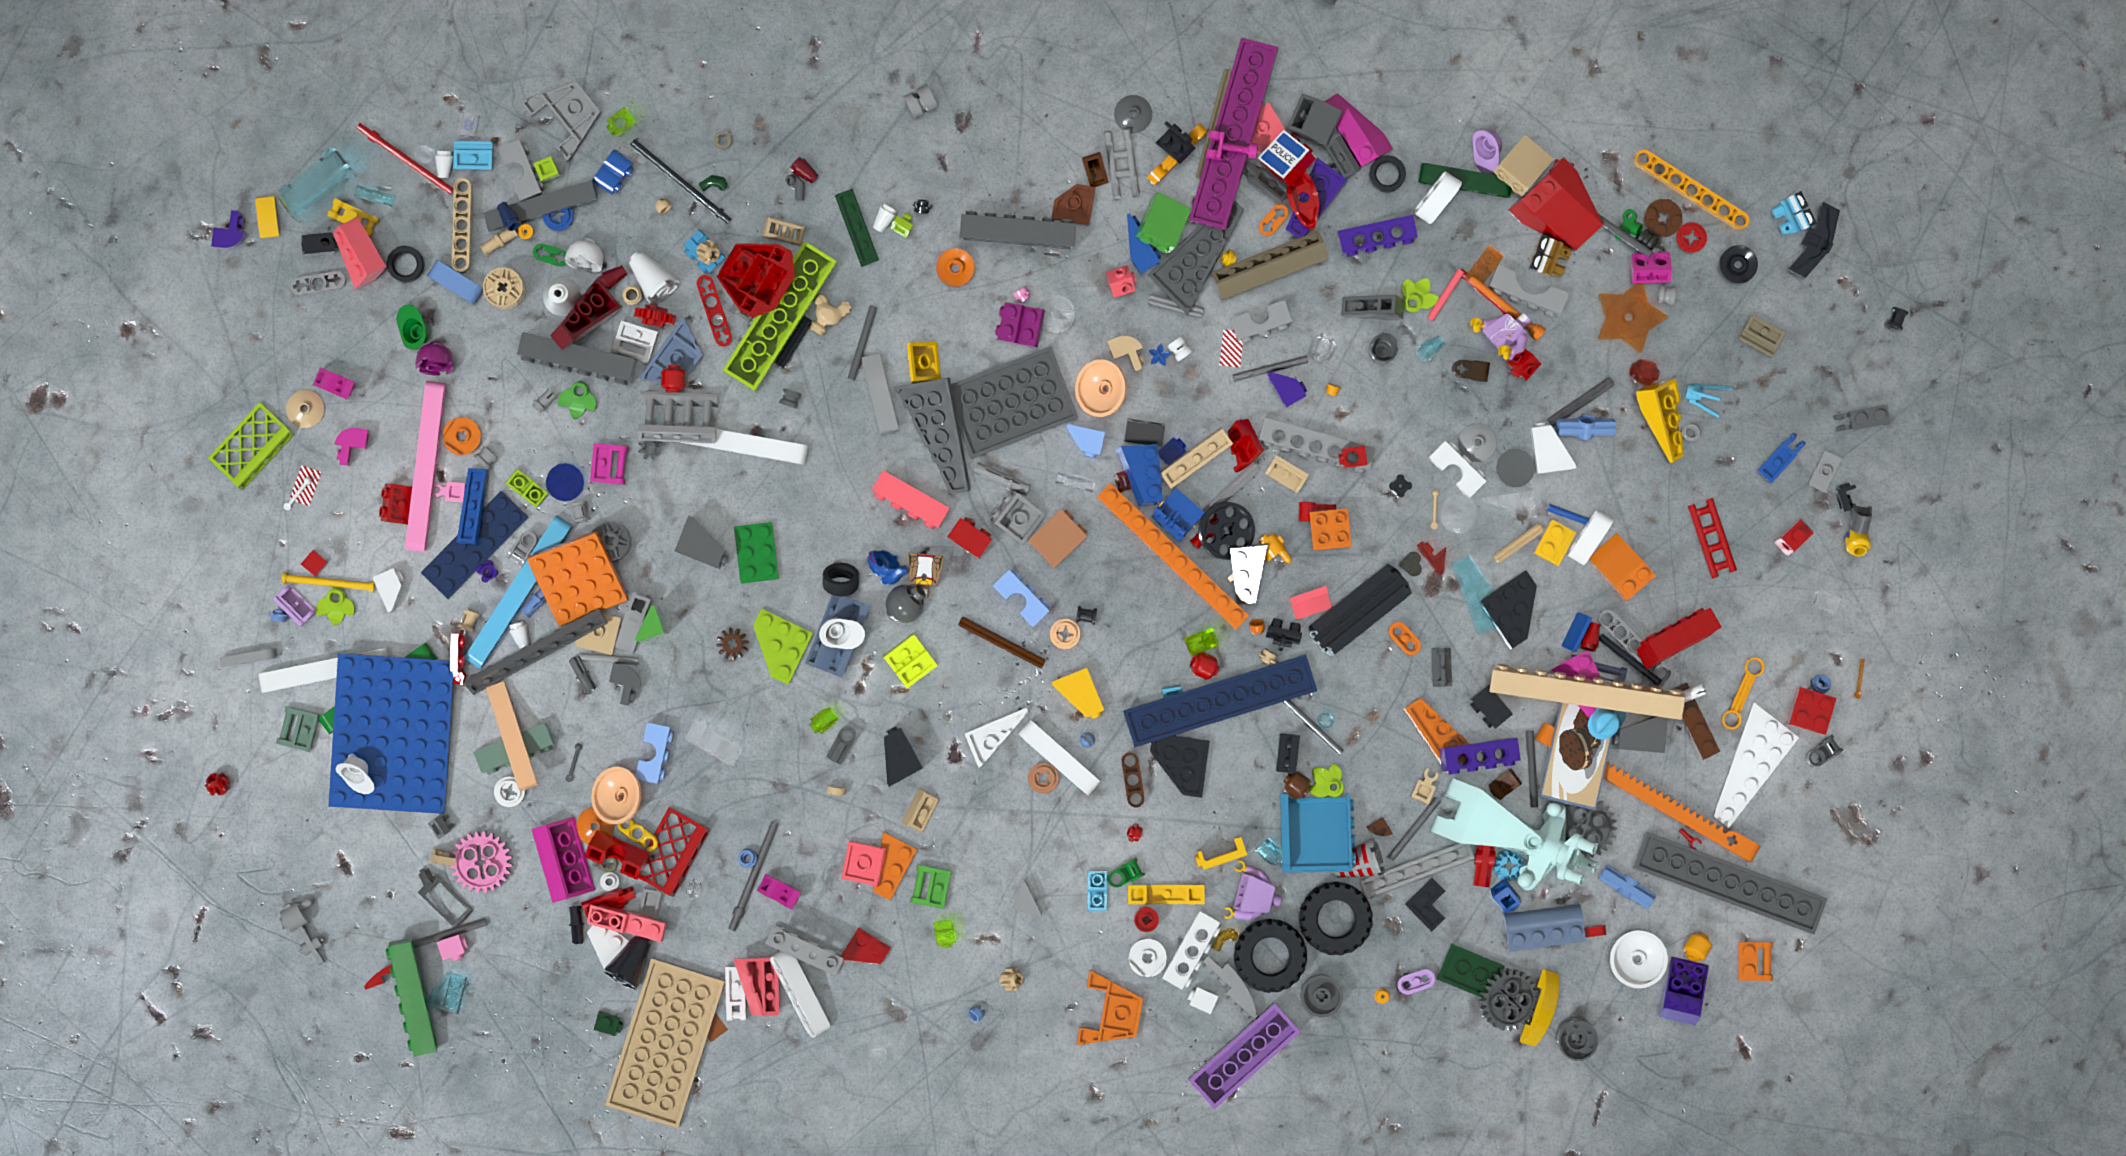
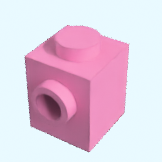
M461 934L437 942L442 960L451 958L454 961L463 958L462 954L466 953V948H468L465 937H461Z

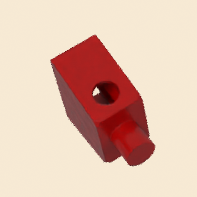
M1799 517L1774 543L1788 556L1811 537L1814 531Z

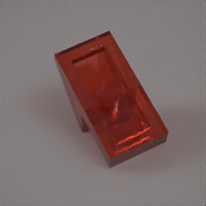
M1421 541L1415 547L1438 576H1441L1444 572L1447 547L1433 555L1434 549L1428 542L1424 543Z

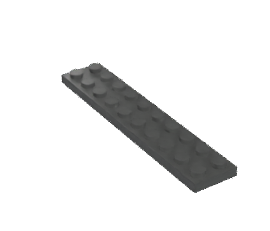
M1649 832L1645 834L1633 867L1811 934L1816 932L1828 899Z

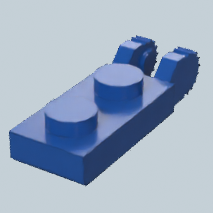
M1792 433L1785 442H1782L1757 470L1768 482L1773 483L1806 444L1802 440L1796 445L1794 450L1788 447L1795 440L1796 433Z

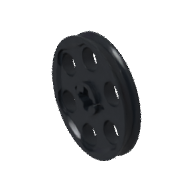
M1216 503L1206 510L1200 520L1198 529L1199 539L1203 548L1210 555L1230 560V548L1237 546L1236 541L1238 538L1242 537L1245 540L1244 546L1253 543L1255 536L1254 520L1249 511L1237 503ZM1229 506H1232L1234 509V514L1231 517L1226 515V509ZM1213 513L1217 515L1215 524L1209 522V516ZM1243 518L1248 521L1245 529H1242L1239 525L1240 520ZM1224 527H1229V534H1224ZM1211 532L1214 535V540L1208 543L1206 535ZM1226 544L1228 547L1225 555H1222L1219 551L1220 546Z

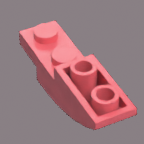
M592 904L590 905L587 924L620 933L626 932L662 942L664 939L667 922L652 919L651 916Z

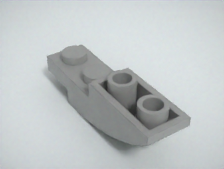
M1207 955L1203 959L1205 963L1203 967L1210 974L1215 972L1219 976L1217 980L1224 987L1230 986L1226 991L1228 995L1226 999L1234 1006L1238 1004L1243 1009L1240 1012L1248 1019L1250 1017L1255 1019L1257 1017L1255 1005L1240 976L1228 963L1221 968Z

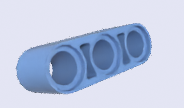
M439 260L435 261L427 274L429 278L473 305L483 291L482 287Z

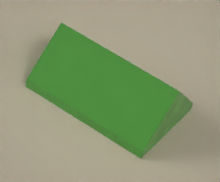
M651 605L635 638L637 642H645L668 634L658 607Z

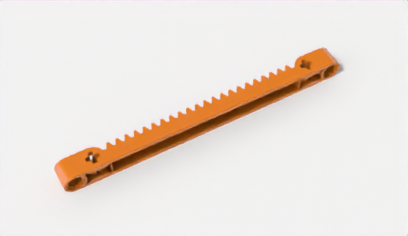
M1544 722L1535 739L1550 748L1555 727ZM1607 761L1603 779L1752 863L1761 847L1760 845L1735 831L1723 833L1722 826L1716 828L1717 823L1712 822L1709 824L1710 819L1705 818L1703 820V815L1699 814L1696 816V811L1689 813V807L1683 809L1682 803L1676 805L1677 800L1672 799L1669 801L1670 796L1666 795L1663 797V792L1661 791L1656 794V788L1649 790L1650 785L1645 784L1643 786L1642 780L1636 782L1635 776L1629 779L1630 773L1626 772L1623 774V769L1620 768L1616 771V765L1609 767L1610 762ZM1734 836L1735 843L1728 845L1727 837Z

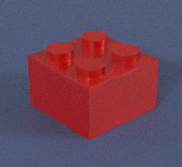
M967 517L964 520L960 518L947 537L980 559L992 542L991 534L983 528L980 531L974 527L975 523Z
M1797 687L1786 724L1826 735L1837 698Z

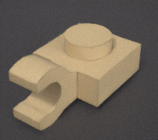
M432 849L434 854H431V863L455 866L456 858L449 857L450 853L442 852L441 849Z

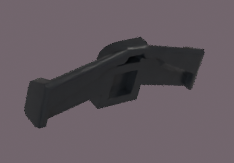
M1822 202L1816 230L1811 227L1808 228L1800 244L1806 247V249L1788 271L1799 277L1806 278L1824 256L1830 252L1840 213L1839 209Z

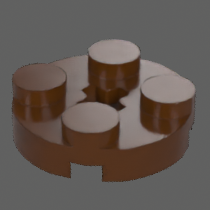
M1658 199L1652 202L1647 207L1644 215L1646 229L1650 230L1651 234L1664 238L1675 234L1683 221L1681 209L1670 199ZM1660 213H1663V215L1667 214V223L1658 221Z

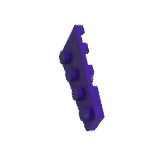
M1316 158L1309 176L1315 184L1319 197V219L1348 180L1344 179L1342 175L1319 158ZM1307 193L1300 195V202L1305 203L1309 200ZM1293 211L1286 231L1298 239L1306 236L1311 229L1305 227Z

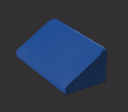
M1578 612L1566 634L1562 647L1572 652H1577L1592 617Z

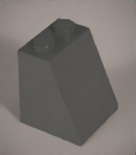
M688 515L675 552L718 569L721 566L724 567L728 559L727 551L695 518Z
M1651 717L1620 728L1612 736V745H1615V749L1665 753L1668 718Z

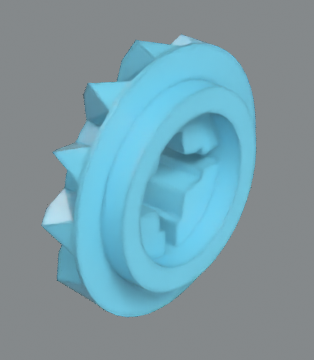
M1509 850L1499 853L1494 863L1496 875L1502 880L1513 881L1518 879L1520 868L1524 867L1522 857L1518 853ZM1508 857L1512 864H1517V866L1511 868L1510 874L1507 868L1501 867L1507 864Z

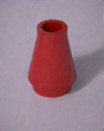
M1590 622L1581 641L1582 649L1596 652V648H1599L1600 624Z

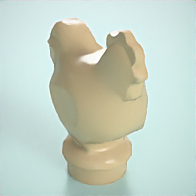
M817 295L815 298L817 321L811 322L810 329L823 336L827 332L825 326L836 325L842 317L850 313L851 305L849 302L842 301L841 305L834 307L829 304L825 295Z

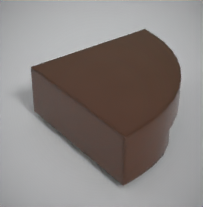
M1383 817L1366 826L1371 833L1378 836L1393 834Z

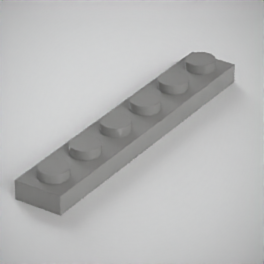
M1457 844L1387 870L1383 876H1372L1360 881V884L1368 900L1473 861L1475 858L1469 844Z

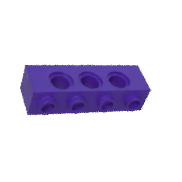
M1413 215L1339 230L1337 232L1342 255L1347 254V257L1358 255V251L1365 250L1366 253L1377 251L1376 247L1384 246V249L1396 247L1395 243L1403 242V245L1414 243V239L1418 238ZM1399 228L1402 231L1401 237H1394L1391 233L1392 229ZM1381 232L1383 240L1380 242L1375 241L1373 233ZM1362 236L1364 244L1361 246L1356 245L1354 237Z
M1518 738L1439 749L1442 771H1448L1449 775L1460 773V769L1467 768V772L1478 771L1480 766H1485V769L1497 768V764L1503 763L1505 767L1515 765V761H1521ZM1497 749H1500L1502 752L1500 759L1495 756ZM1479 751H1481L1484 755V758L1481 762L1477 759V753ZM1460 754L1465 756L1463 764H1460L1458 761Z

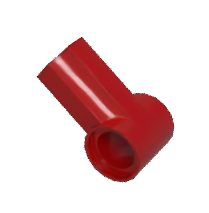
M1299 502L1298 521L1310 522L1309 512L1337 510L1336 504Z

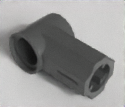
M845 726L841 728L826 756L828 759L841 765L856 737V732L852 727ZM843 731H850L852 738L844 740L842 738Z

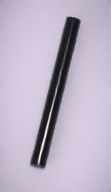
M1604 634L1600 635L1599 641L1658 686L1662 682L1658 676L1649 669H1646L1644 665Z

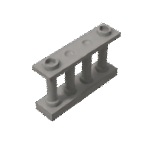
M641 391V404H646L645 424H638V441L715 443V427H710L711 408L718 407V394L710 392ZM654 405H665L664 425H653ZM673 405L685 406L683 426H672ZM692 406H704L703 425L701 427L691 426Z
M777 925L773 926L765 943L834 976L838 974L844 959L840 957L841 954Z

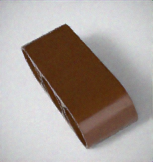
M1128 752L1121 759L1128 804L1138 808L1144 803L1139 759L1136 754ZM1132 755L1136 760L1135 764L1131 767L1127 766L1124 762L1125 757ZM1132 774L1138 777V783L1134 786L1129 785L1127 781L1128 776ZM1137 793L1141 796L1139 804L1131 803L1130 797L1132 794Z

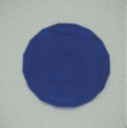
M567 463L558 464L549 471L546 478V487L550 495L555 499L564 502L572 501L583 491L584 477L581 471L574 465Z

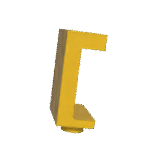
M1242 837L1233 838L1236 850L1204 860L1201 850H1197L1198 855L1194 856L1197 866H1202V869L1205 870L1246 856L1247 852Z

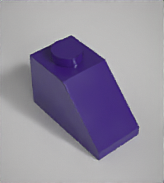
M1273 372L1267 374L1285 408L1306 397L1305 392H1307V389L1302 381L1298 382L1295 378Z

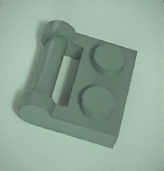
M285 706L284 712L286 714L280 737L277 738L276 744L310 752L319 715ZM293 714L298 715L292 741H288L287 737Z

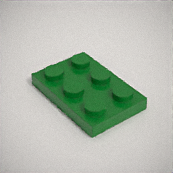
M772 522L734 526L740 583L779 579Z

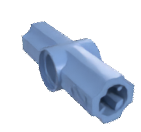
M1581 415L1579 419H1558L1556 421L1557 436H1577L1583 440H1590L1593 436H1614L1616 433L1615 419H1595L1591 415Z
M1609 865L1605 866L1598 878L1613 887L1619 894L1629 900H1634L1646 909L1655 900L1656 895L1639 885L1640 883L1626 874L1623 875Z

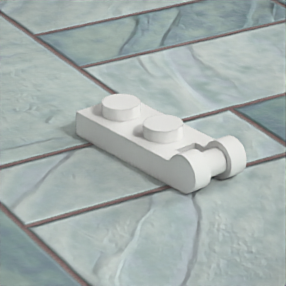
M725 967L727 1021H733V1019L746 1020V996L736 967ZM740 1005V1011H733L732 1006Z

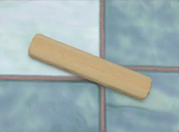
M1539 523L1534 525L1494 554V559L1498 563L1504 561L1544 531Z

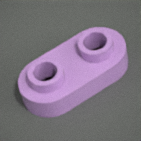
M1422 969L1400 977L1397 987L1401 993L1409 995L1433 986L1435 975L1428 969ZM1423 975L1429 977L1427 982L1422 981ZM1405 981L1410 982L1409 988H1404L1403 984Z

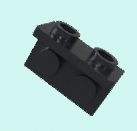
M1166 121L1164 125L1168 130L1156 142V145L1178 164H1181L1196 149L1191 143L1193 139L1186 132L1182 134V130L1175 123L1171 125Z
M1280 734L1277 772L1296 774L1300 735Z

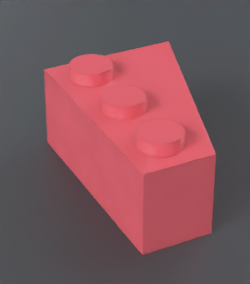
M359 218L339 225L333 234L354 288L358 289L374 282L386 268V265Z
M770 957L733 958L751 1015H779L778 975L770 961Z

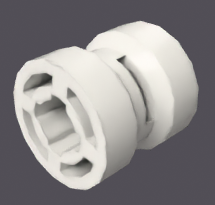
M1183 336L1167 346L1170 351L1174 352L1178 362L1193 352L1192 348L1187 346Z

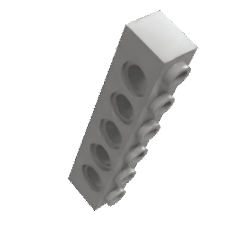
M1266 417L1263 420L1258 438L1259 441H1262L1261 445L1271 448L1273 445L1280 446L1279 450L1291 453V450L1298 451L1299 456L1309 458L1310 455L1316 456L1317 461L1328 463V460L1336 462L1335 466L1342 468L1343 465L1339 464L1338 456L1334 457L1330 454V447L1337 446L1341 453V449L1365 446L1368 465L1354 467V471L1360 473L1370 470L1376 449ZM1278 430L1282 431L1285 435L1282 441H1277L1274 438V433ZM1294 436L1302 437L1303 444L1301 446L1293 444L1292 439ZM1313 441L1321 443L1322 448L1320 451L1312 450L1311 443Z

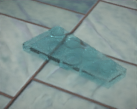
M1470 557L1451 563L1477 634L1480 635L1496 629L1479 603L1480 600L1494 591Z

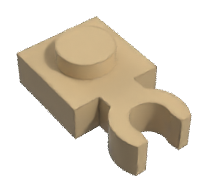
M1428 768L1425 769L1423 774L1424 781L1418 779L1411 795L1412 798L1426 804L1430 803L1436 786L1431 784L1437 780L1439 775L1436 772L1433 778H1429Z

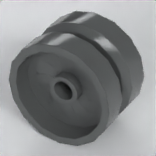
M1324 974L1313 975L1306 979L1301 986L1300 1001L1304 1009L1311 1015L1320 1018L1329 1017L1341 1007L1343 1000L1342 989L1332 977ZM1323 992L1325 996L1323 999H1319L1317 994Z

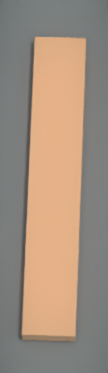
M505 682L486 687L519 791L537 786L536 776Z

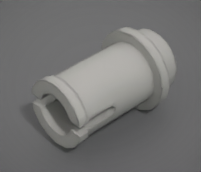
M547 389L537 400H533L532 406L539 413L542 410L545 411L544 408L556 396L550 389Z

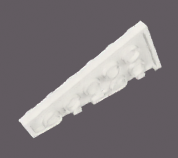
M1754 702L1752 703L1748 719L1746 720L1742 736L1740 737L1729 773L1713 817L1727 828L1732 825L1799 739L1797 735Z

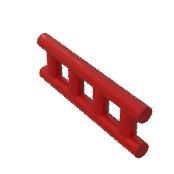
M1711 498L1706 500L1707 506L1696 509L1695 504L1688 506L1713 579L1719 577V570L1729 568L1731 573L1737 571L1714 499ZM1710 513L1714 524L1702 527L1699 516ZM1716 531L1720 542L1708 545L1705 535ZM1722 549L1726 560L1715 564L1712 552Z

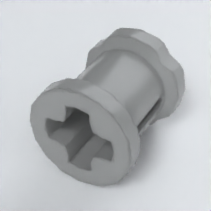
M587 501L570 504V507L573 508L574 523L591 520L586 510Z

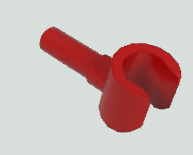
M1683 828L1679 830L1690 842L1692 849H1696L1693 846L1695 840L1702 844L1700 839L1693 838Z

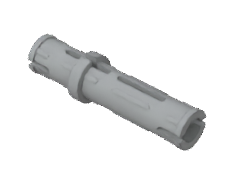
M980 462L977 463L973 472L1005 486L1007 490L1012 489L1025 496L1031 484L1016 479L1014 475H1006Z

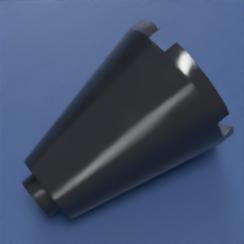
M634 936L605 967L604 973L617 982L618 980L623 983V986L636 990L650 951L651 944L648 943L650 940Z

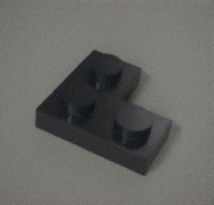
M1433 878L1429 879L1405 903L1431 932L1445 919L1432 904L1446 891Z

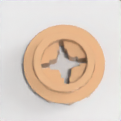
M1060 619L1052 625L1050 639L1056 647L1070 649L1078 643L1080 629L1074 621ZM1065 626H1067L1068 632L1074 634V636H1068L1064 643L1063 637L1056 633L1062 632Z

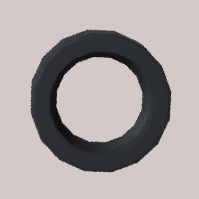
M1381 156L1370 167V182L1381 192H1394L1405 181V166L1395 156ZM1383 163H1392L1398 169V179L1392 185H1384L1377 179V169Z
M399 246L392 250L387 258L388 272L399 282H413L423 272V257L413 247ZM402 253H409L416 259V269L410 275H401L395 270V259Z
M848 563L831 564L823 571V588L833 596L851 595L859 587V572L853 565ZM837 577H844L850 580L846 582H837L832 579Z

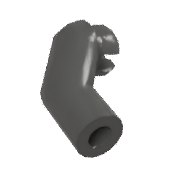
M788 175L785 178V182L795 190V200L804 201V182L796 175Z

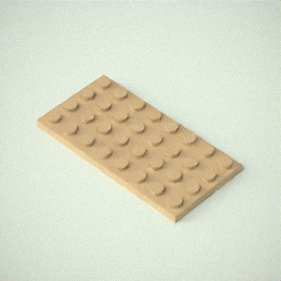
M651 958L605 1106L677 1129L679 1128L725 981Z

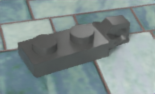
M1250 161L1245 164L1243 174L1247 179L1278 205H1281L1287 197V185L1263 166H1255Z

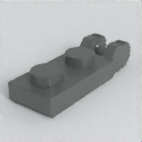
M1887 405L1849 411V413L1835 415V420L1850 417L1851 425H1840L1837 427V431L1857 430L1891 423Z

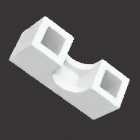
M1444 441L1428 459L1441 471L1448 465L1458 466L1462 471V477L1456 486L1470 498L1486 482L1484 479L1485 475L1478 468L1476 470L1470 466L1472 462L1465 455L1461 457L1456 452L1458 448L1451 441L1449 443Z

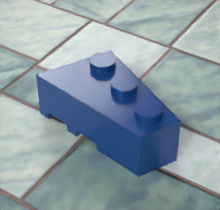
M1158 444L1120 446L1115 451L1117 456L1119 455L1123 470L1128 476L1130 486L1139 506L1160 504L1163 501Z

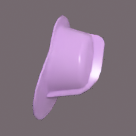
M1478 130L1472 137L1474 162L1482 172L1487 174L1493 173L1499 165V153L1503 146L1502 140L1495 130Z

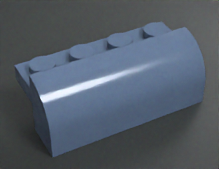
M832 595L805 664L842 678L847 670V664L854 652V648L842 649L825 646L819 638L820 629L827 620L835 617L853 620L863 626L870 606L845 596Z
M1580 903L1502 914L1509 952L1586 941Z

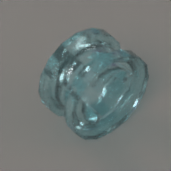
M1323 712L1317 717V724L1322 729H1329L1334 724V717L1328 712ZM1322 716L1330 717L1331 720L1329 722L1331 723L1328 726L1326 724L1321 725L1320 721L1322 720L1320 718Z

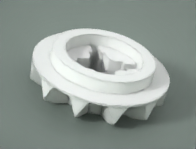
M504 777L494 787L495 799L502 806L514 807L524 798L525 790L519 791L515 777ZM511 784H513L512 790L515 791L517 795H510V797H508V800H506L507 793L504 792L502 789H508L511 786Z

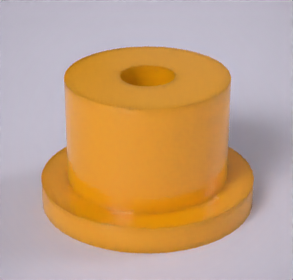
M528 224L521 225L518 228L519 237L522 239L531 238L533 228Z
M1332 383L1326 384L1328 386L1326 393L1337 396L1338 390H1341V387Z
M1381 988L1375 992L1374 998L1376 1002L1385 1004L1388 1002L1390 994L1386 989Z

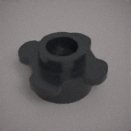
M918 199V201L913 203L914 211L929 214L932 204H929L927 200Z
M1400 474L1394 482L1389 484V488L1394 490L1397 496L1401 498L1404 497L1407 490L1412 488V483L1407 482L1404 476Z

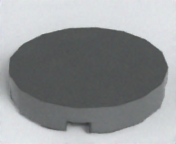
M1519 449L1503 453L1498 459L1496 466L1499 479L1510 487H1521L1527 484L1533 478L1535 472V464L1532 457L1527 452Z

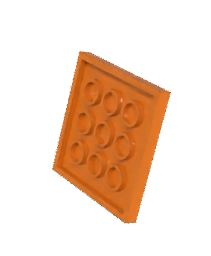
M597 531L527 557L530 568L558 626L577 620L596 609L601 611L629 599Z

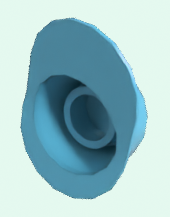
M1597 708L1588 720V730L1597 739L1604 740L1610 738L1624 722L1627 712Z

